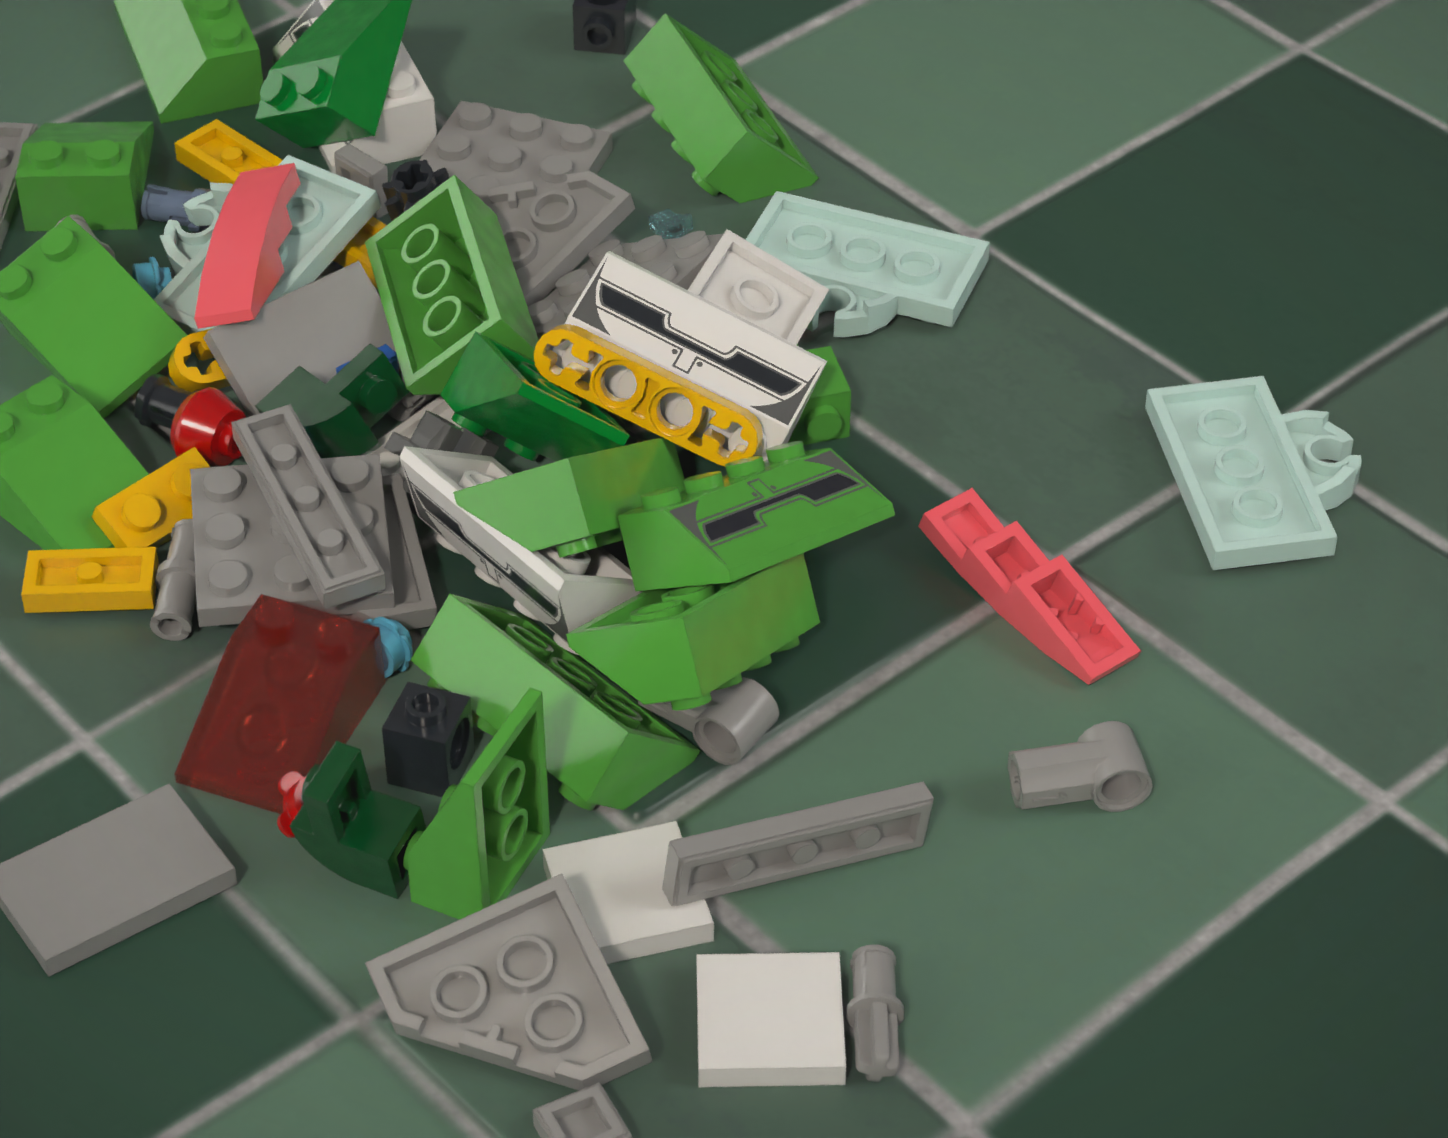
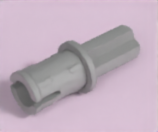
M881 945L862 946L853 952L852 959H850L853 999L847 1005V1020L854 1027L856 1069L859 1072L865 1073L866 1079L872 1082H880L882 1077L894 1076L899 1069L898 1026L904 1019V1006L901 1000L896 997V956L892 950Z

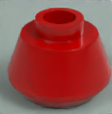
M207 387L192 393L181 403L172 422L170 439L176 456L178 457L195 447L210 467L230 464L234 459L242 456L233 439L231 422L244 419L246 415L217 388Z

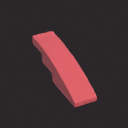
M294 163L243 171L237 177L224 201L215 224L202 270L194 317L198 329L254 320L285 272L278 249L293 228L286 205L300 186V180Z
M973 488L923 514L918 527L961 577L1002 618L1038 649L1086 684L1090 685L1139 656L1141 650L1065 557L1061 554L1049 561L1017 520L1004 527Z

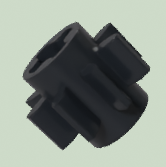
M427 160L408 161L397 167L391 176V182H386L382 185L387 198L384 204L391 221L395 220L448 180L450 177L447 169H438L433 173Z

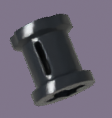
M153 374L145 380L137 394L134 405L135 418L138 419L141 425L148 428L160 425L171 429L174 416L181 403L189 395L202 389L190 392L172 385L166 376Z

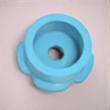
M149 257V263L132 265L133 279L153 300L172 280L170 268L159 267L155 257Z
M381 616L376 617L374 620H364L359 627V634L352 641V651L359 665L367 673L377 678H387L396 670L400 672L406 671L409 667L408 661L413 656L412 639L408 630L398 621Z

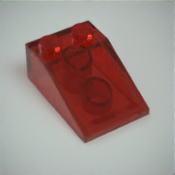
M261 594L229 639L176 768V783L282 814L283 795L278 790L279 780L291 771L299 772L303 777H306L315 764L323 762L335 741L346 744L385 685L380 628Z

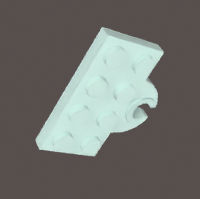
M290 155L284 158L279 165L294 163L300 180V186L286 205L293 228L278 249L285 272L264 304L317 279L381 207L376 190ZM210 182L211 191L194 197L183 204L188 219L196 226H209L207 229L198 233H188L181 228L179 221L169 219L164 229V235H160L176 276L156 296L154 301L187 335L217 327L212 326L198 329L194 317L202 270L212 232L224 201L233 186L231 183Z
M779 191L775 192L746 238L748 242L829 289L806 329L813 331L818 327L819 313L836 311L834 317V337L869 334L885 327L897 314L920 319L927 323L953 327L989 260L990 242Z
M1264 376L1147 389L1145 409L1212 570L1335 555L1338 537L1325 510L1338 507L1352 496L1359 479L1361 455H1351L1354 439L1347 432L1328 421L1329 412L1302 410L1281 414ZM1329 459V460H1334V461H1338V462H1336V463H1327V462H1323V461H1320V460Z

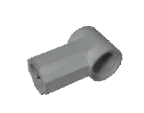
M745 677L742 678V682L734 686L713 690L711 692L712 701L687 710H673L670 701L646 705L638 701V705L691 731L702 751L713 760L724 765L736 764L777 722L779 716L778 705L773 696L765 687Z
M1106 721L1096 724L1085 730L1078 738V741L1074 743L1011 751L1008 753L1007 768L1011 794L1016 809L1021 808L1023 810L1093 799L1100 809L1109 812H1121L1141 804L1150 795L1153 787L1133 730L1127 724L1119 721Z

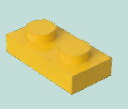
M193 447L97 505L92 514V519L115 548H158L171 540V531L177 521L193 519L190 469L208 468L210 465L198 450Z
M156 547L28 550L21 592L25 613L154 609L156 594L155 578L159 566Z

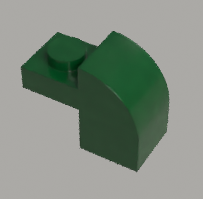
M370 343L326 384L299 365L255 407L260 413L291 404L320 458L358 456L366 453L379 443L370 428L410 391L406 389L404 382L384 352Z
M335 741L323 762L315 764L308 772L302 788L304 804L290 824V828L302 847L332 872L355 884L399 899L409 882L408 870L404 868L403 863L407 845L417 831H425L426 829L421 806L372 790L361 749Z

